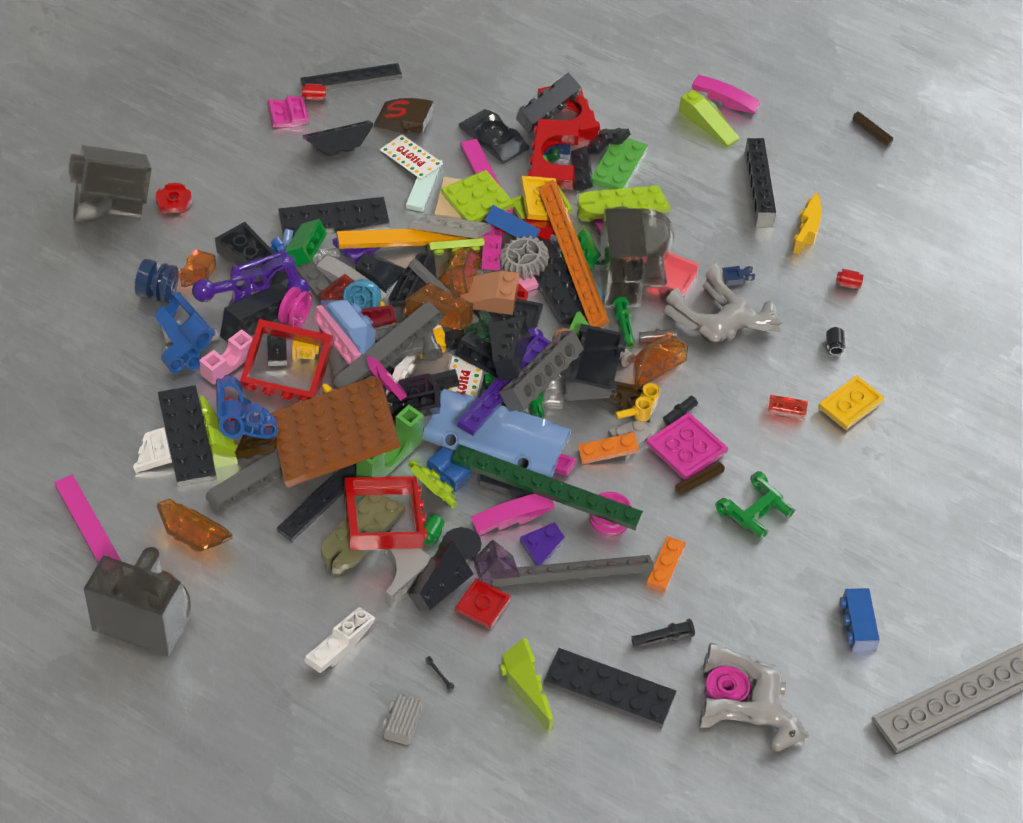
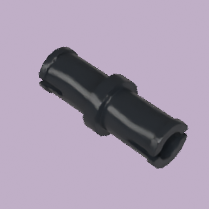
M690 395L681 404L675 405L674 409L663 417L664 423L669 426L698 405L697 399Z

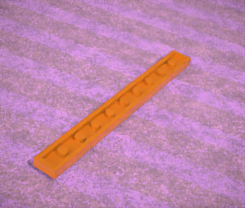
M551 180L539 188V192L589 325L601 328L610 322L557 182Z

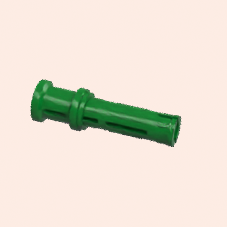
M618 297L612 302L616 310L615 318L619 321L621 333H625L626 349H631L635 346V341L630 323L632 314L628 309L629 301L626 297Z

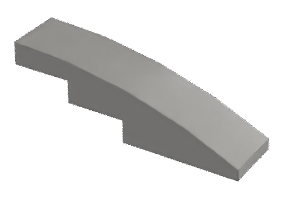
M326 255L315 266L342 291L356 280L367 279L353 268L329 255ZM380 289L382 302L387 296V294Z

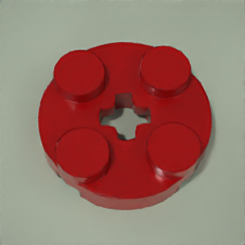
M168 183L165 185V188L161 190L159 188L156 192V204L162 213H185L192 203L191 191L180 183Z

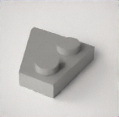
M634 420L609 429L608 435L615 437L635 432L638 448H640L641 444L650 438L652 431L646 422ZM631 454L624 455L622 457L625 461H627L630 458Z

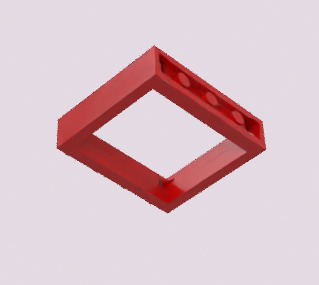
M259 319L240 379L242 387L250 392L259 391L270 397L273 395L280 396L287 401L294 399L302 402L318 396L334 345L333 336ZM263 334L323 347L310 391L250 378Z
M417 476L345 478L344 498L350 550L423 548V542L427 540V528H423V525H425V513H421L423 510V498H419L421 496V486H418ZM410 494L415 532L358 533L355 496Z

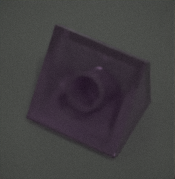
M493 539L473 559L479 581L519 578V571L513 555Z

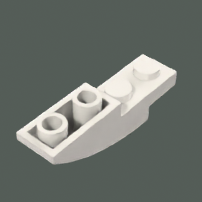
M358 607L333 628L332 635L305 656L304 662L319 673H322L329 666L334 667L360 641L375 621V617L361 607Z

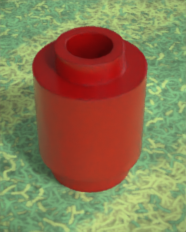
M306 83L305 87H302V97H305V101L326 100V86Z
M842 269L841 272L838 271L836 282H839L838 286L855 290L856 288L861 289L864 275L859 274L857 271Z

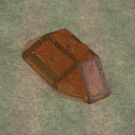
M471 247L457 249L442 265L437 279L455 296L469 293L482 255Z
M668 333L645 346L634 357V389H640L687 361L689 345L673 334Z
M166 499L157 503V509L167 534L173 536L175 540L187 544L194 551H204L223 544L234 537L224 526L194 509L175 503L174 500Z

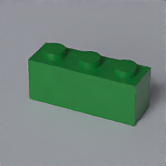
M320 219L301 224L286 248L287 255H293L296 262L295 266L310 263L328 233Z

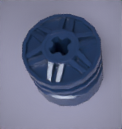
M144 259L136 274L135 294L139 297L147 299L154 297L155 301L170 303L172 294L176 292L178 285V267L168 265L167 263H163L160 266L158 261Z

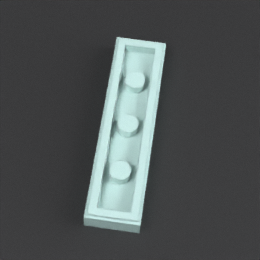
M442 165L422 179L417 177L406 203V209L419 212L424 211Z

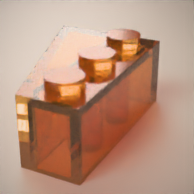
M431 283L426 284L406 299L405 317H409L423 304L430 302L444 314L443 320L439 324L441 326L462 330L473 321V303Z

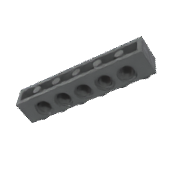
M574 330L559 333L520 371L518 378L512 379L499 392L510 412L516 410L521 412L529 407L528 404L537 399L539 393L547 389L549 383L557 379L559 373L567 369L571 361L579 357L578 354L584 348Z

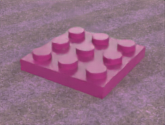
M689 412L647 439L646 445L683 480L695 475L728 453V447Z

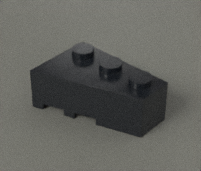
M453 540L444 541L439 544V549L434 557L430 558L427 568L420 574L408 593L419 611L431 610L474 575Z

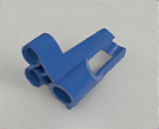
M174 292L166 308L161 306L155 314V318L173 343L172 346L163 352L161 360L172 373H178L185 365L189 370H195L200 367V352L210 344L212 336H215L216 333L180 292ZM180 305L190 316L181 325L173 318L178 312Z
M226 375L222 379H216L217 417L219 418V429L224 436L234 439L245 434L251 437L270 439L277 435L278 426L276 418L260 404L252 403L243 396V388L238 379L231 375ZM224 388H235L239 393L238 401H225ZM228 418H235V420L230 421ZM266 425H272L273 427H271V428H266L265 426H266Z

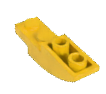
M815 193L812 199H808L805 206L806 209H802L799 215L801 220L799 235L796 234L792 242L795 245L793 252L797 254L801 253L806 243L813 246L816 240L822 215L821 200L818 193Z

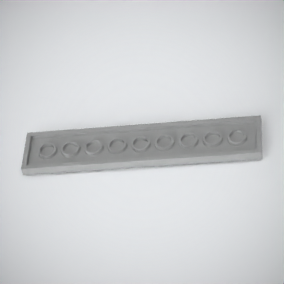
M1023 643L873 715V723L895 753H898L1022 691Z

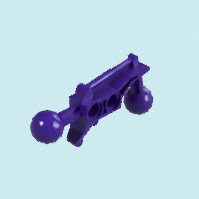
M282 249L279 253L265 258H259L240 266L233 265L230 280L212 283L207 279H200L193 285L192 294L196 300L208 302L217 293L232 291L229 306L250 296L251 292L269 289V280L281 269L285 270L289 280L286 288L297 287L302 292H309L310 287L307 280L299 277L294 265L296 262L293 255H287L286 250ZM265 261H268L266 264H264V265H263L262 267H260V268L245 270V269L251 268V267H253V266L262 264V263L265 262ZM257 277H263L261 281H255ZM238 281H245L242 285H236Z

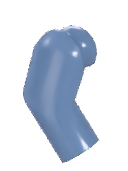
M285 229L282 243L285 249L292 240L293 230Z

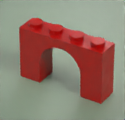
M551 86L539 88L537 99L541 92L544 91L546 88L551 90ZM581 88V95L575 101L570 100L565 109L572 110L579 115L567 121H580L579 142L592 140L598 135L600 123L596 121L593 110H590L588 100L584 98Z
M538 119V125L534 126L536 140L532 141L534 155H530L532 170H528V176L556 178L560 189L573 190L574 166L549 163L544 159L543 154L553 145H579L580 121Z

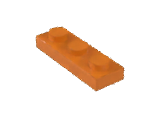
M635 432L578 444L582 465L639 452Z
M669 536L666 537L654 564V571H651L646 586L664 593L666 592L686 542Z

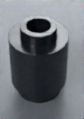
M832 327L827 330L826 341L829 353L832 355L842 354L846 348L844 330L839 327Z

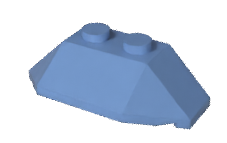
M322 300L320 302L361 354H364L375 344L376 330L372 326L373 322L368 316L361 313L362 308L356 302L351 303L347 300Z

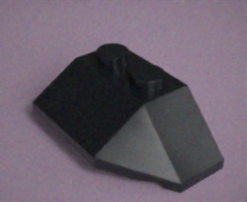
M366 120L302 136L303 139L324 153L333 156L339 154V151L351 152L356 147H360L372 129L373 122Z
M433 251L417 254L415 259L437 278ZM408 265L401 273L388 301L393 307L422 306L426 303L432 288Z
M429 373L398 381L407 395L406 398L400 400L393 391L387 395L393 420H396V416L408 405L419 411L424 417L440 413V388Z

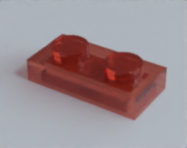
M347 274L342 275L318 294L319 300H344V290L354 280Z
M770 395L767 414L805 420L808 401Z

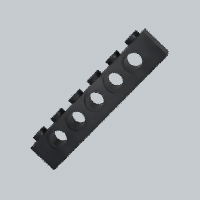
M747 138L745 160L756 227H773L776 207L764 138Z

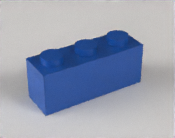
M845 589L843 597H840V608L844 610L843 625L847 626L848 630L846 633L847 644H850L852 652L876 651L880 639L870 589Z

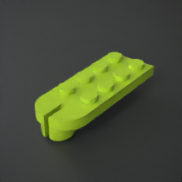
M659 185L619 188L582 193L578 198L577 215L584 222H593L595 219L669 213L671 206Z

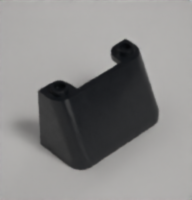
M581 324L578 339L584 350L578 354L579 357L576 360L572 361L563 400L607 399L611 395H615L617 384H614L620 354L621 352L625 353L627 344L624 341L625 333Z

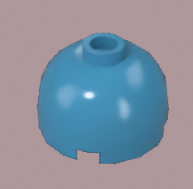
M359 279L351 283L344 290L343 296L344 300L351 303L356 302L362 309L379 307L382 299L379 287L367 279Z

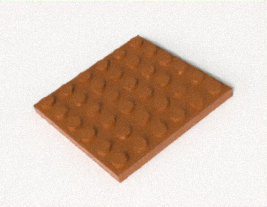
M370 376L356 383H350L342 388L333 389L328 393L314 396L311 399L297 402L270 413L277 420V450L284 483L287 488L401 447L382 381L376 376Z

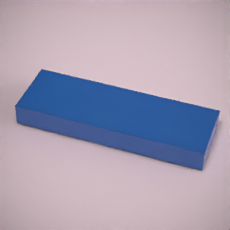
M492 205L485 219L486 222L518 238H523V235L528 238L531 235L534 239L541 231L537 227L495 205Z

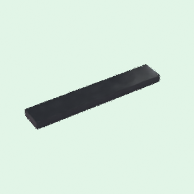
M399 63L302 77L300 82L302 87H305L306 83L322 84V86H326V90L401 79L402 72Z
M357 463L339 469L277 527V532L293 542L344 494L345 478L357 476Z

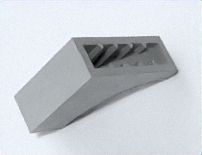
M420 548L384 549V555L391 561L396 572L393 583L385 591V603L390 607L395 605L411 590L420 574L427 568L431 556Z

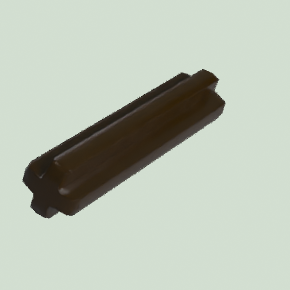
M857 111L853 114L852 119L884 144L889 146L893 143L894 138L861 112Z
M717 462L676 484L675 491L678 495H682L723 473L725 466L722 462Z

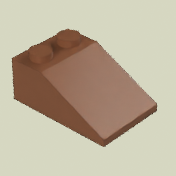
M496 271L466 277L463 281L460 301L468 309L513 315L518 292L519 273Z

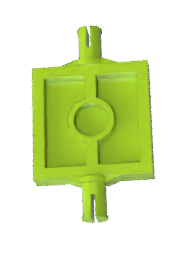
M415 460L410 461V470L436 496L442 498L452 509L455 508L458 502L455 501L457 496L452 492L454 488L447 482L443 483L440 480L441 475L435 470H430L425 465L420 466Z

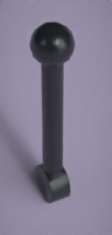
M430 656L425 658L427 664L431 665L445 682L446 688L453 690L455 687L454 683L448 681Z

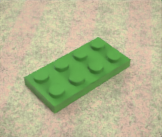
M627 138L622 144H610L592 175L593 184L608 189L626 188L647 152L648 145Z

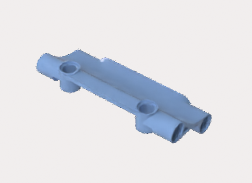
M448 389L442 391L440 396V413L432 415L423 431L422 440L455 451L459 445H463L521 466L522 460L527 459L529 466L526 469L551 478L553 477L561 451L569 441L571 435L570 428L517 410L510 412L507 407L501 405L475 435L472 436L457 427V423L479 398L467 394L463 395ZM451 436H455L456 443L451 446L449 439Z

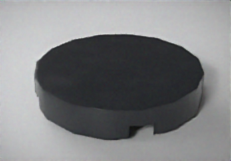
M459 527L451 529L443 536L442 542L453 540L466 562L474 561L480 555L482 543L475 531Z

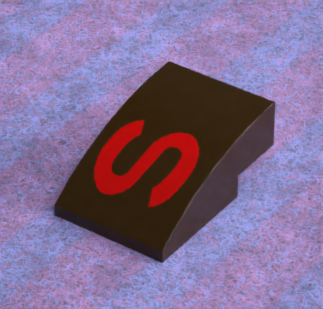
M399 98L386 101L374 123V127L407 134L408 130L423 133L433 113L434 101L418 98Z

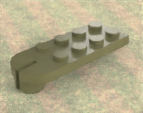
M366 495L356 506L358 533L387 532L405 512V506L384 495ZM347 518L333 530L321 545V557L325 562V567L329 571L333 562V574H342L347 569L355 567L370 551L349 549Z

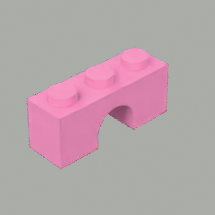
M240 330L228 339V347L222 355L213 350L199 360L201 375L211 384L215 385L216 379H222L246 362L253 338L243 330Z

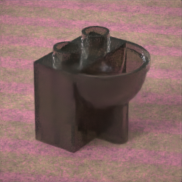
M81 145L80 155L71 154L68 175H70V182L76 183L73 223L81 224V222L96 221L107 214L141 219L143 203L146 204L152 169L146 154Z
M623 206L615 207L614 209H604L599 251L601 254L599 257L604 307H613L612 302L618 297H626L629 301L628 307H640L643 287H662L667 284L664 260L667 258L672 247L674 229L670 219L663 213L652 209L627 208Z
M155 547L144 549L135 566L103 555L84 587L93 631L167 657L171 654L191 615V601L187 589L173 574L161 568L159 551Z

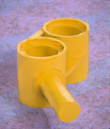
M653 383L646 384L635 405L630 409L615 412L616 419L634 415V418L638 421H648L658 405L660 394L658 385Z

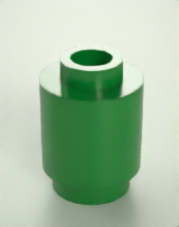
M431 515L426 519L423 528H427V540H424V544L434 545L437 543L445 528V521L442 517Z

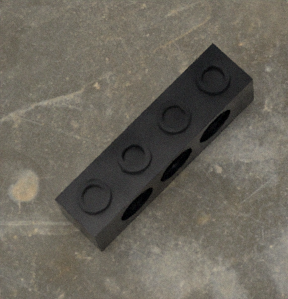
M468 332L460 340L454 355L498 378L493 363L491 343Z

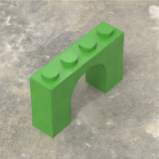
M410 405L405 407L396 416L395 428L401 447L358 462L356 477H386L422 443L424 415Z

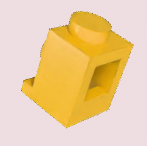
M293 340L292 360L296 361L297 358L316 359V355H320V346Z

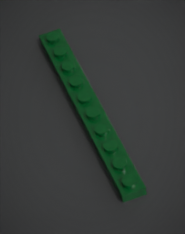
M463 445L458 446L452 457V464L635 531L643 516V511Z

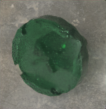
M479 311V322L467 326L463 332L464 336L468 332H476V336L484 340L486 339L487 342L491 343L489 323L493 322L488 311Z

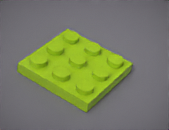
M487 170L441 188V194L464 220L477 222L485 220L492 205L504 211L514 208V202Z

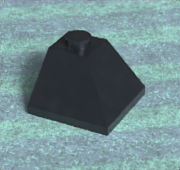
M367 253L355 264L357 272L374 282L386 294L405 270L404 267L382 257Z

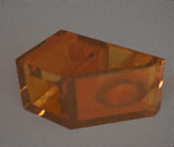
M195 249L192 255L188 256L184 268L180 269L181 287L185 288L194 285L200 279L209 280L216 269L215 255Z

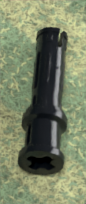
M689 618L682 623H670L668 627L631 636V641L635 649L670 639L678 641L679 638L690 635V637H694L695 628L692 620Z

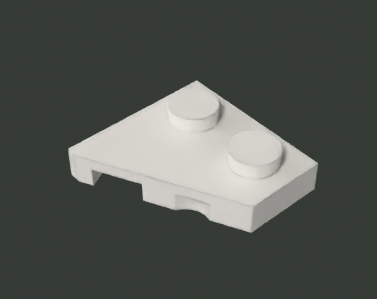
M406 356L395 367L392 376L397 382L401 379H406L408 375L413 373L416 366L413 364L415 356Z
M164 427L145 433L142 440L143 444L138 452V461L133 466L136 473L172 462Z

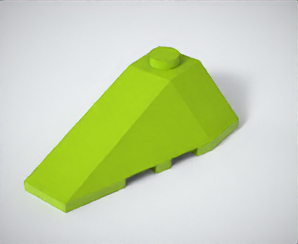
M693 89L681 96L679 107L681 114L727 148L739 140L740 137L715 103Z
M203 395L199 396L215 468L238 464L235 454L238 444L234 443V439L227 438L221 433L217 414Z
M523 638L502 655L499 671L501 676H505L508 685L548 731H551L554 720L546 694H541L542 680L540 674L535 675L534 663L536 661L528 639Z

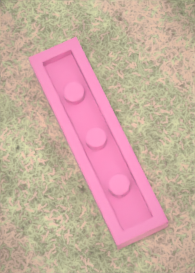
M322 305L316 306L315 322L325 334L333 336L334 347L350 365L361 356V353Z

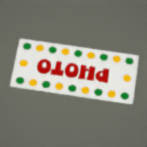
M400 135L380 149V151L420 179L444 164L404 135Z

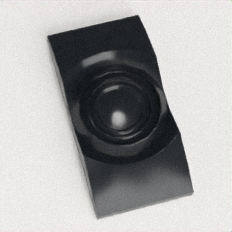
M484 109L459 123V127L473 139H477L479 144L502 164L529 150V145L516 129L509 128L497 113Z

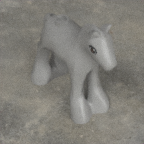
M716 263L706 272V281L703 284V288L709 292L714 300L723 306L718 314H698L692 311L684 303L683 295L678 288L671 291L666 298L668 304L663 311L666 316L672 317L690 330L698 331L711 342H720L726 338L730 341L736 336L737 331L742 328H753L765 332H780L778 325L783 323L778 319L776 308L772 301L765 302L759 313L751 310L743 298L732 292L724 284L723 270Z
M710 643L704 659L703 673H711L713 669L720 666L735 667L745 673L754 688L749 702L706 698L704 707L701 710L699 727L708 729L719 721L726 719L739 720L756 726L769 725L778 730L770 742L773 751L778 752L797 743L805 745L804 738L809 737L808 732L805 731L802 723L780 705V694H785L786 682H781L779 668L773 664L761 663L758 660L754 662L748 655L736 653L727 647H719L715 643Z

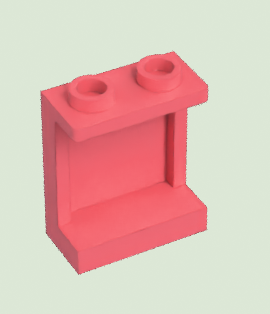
M667 251L664 261L656 274H651L649 277L647 291L666 299L671 291L678 288L684 298L697 278L699 264Z

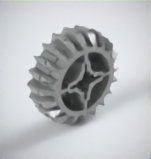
M524 235L523 238L516 236V240L510 239L509 244H505L504 248L501 249V267L504 271L519 273V279L521 277L526 280V277L533 279V275L539 276L540 271L543 272L545 267L548 266V249L538 237L533 239L531 235L528 238Z

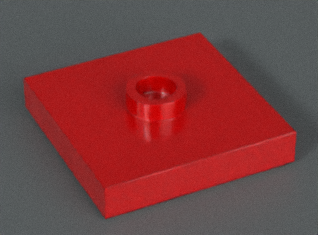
M476 578L456 605L455 612L491 630L511 601V595Z

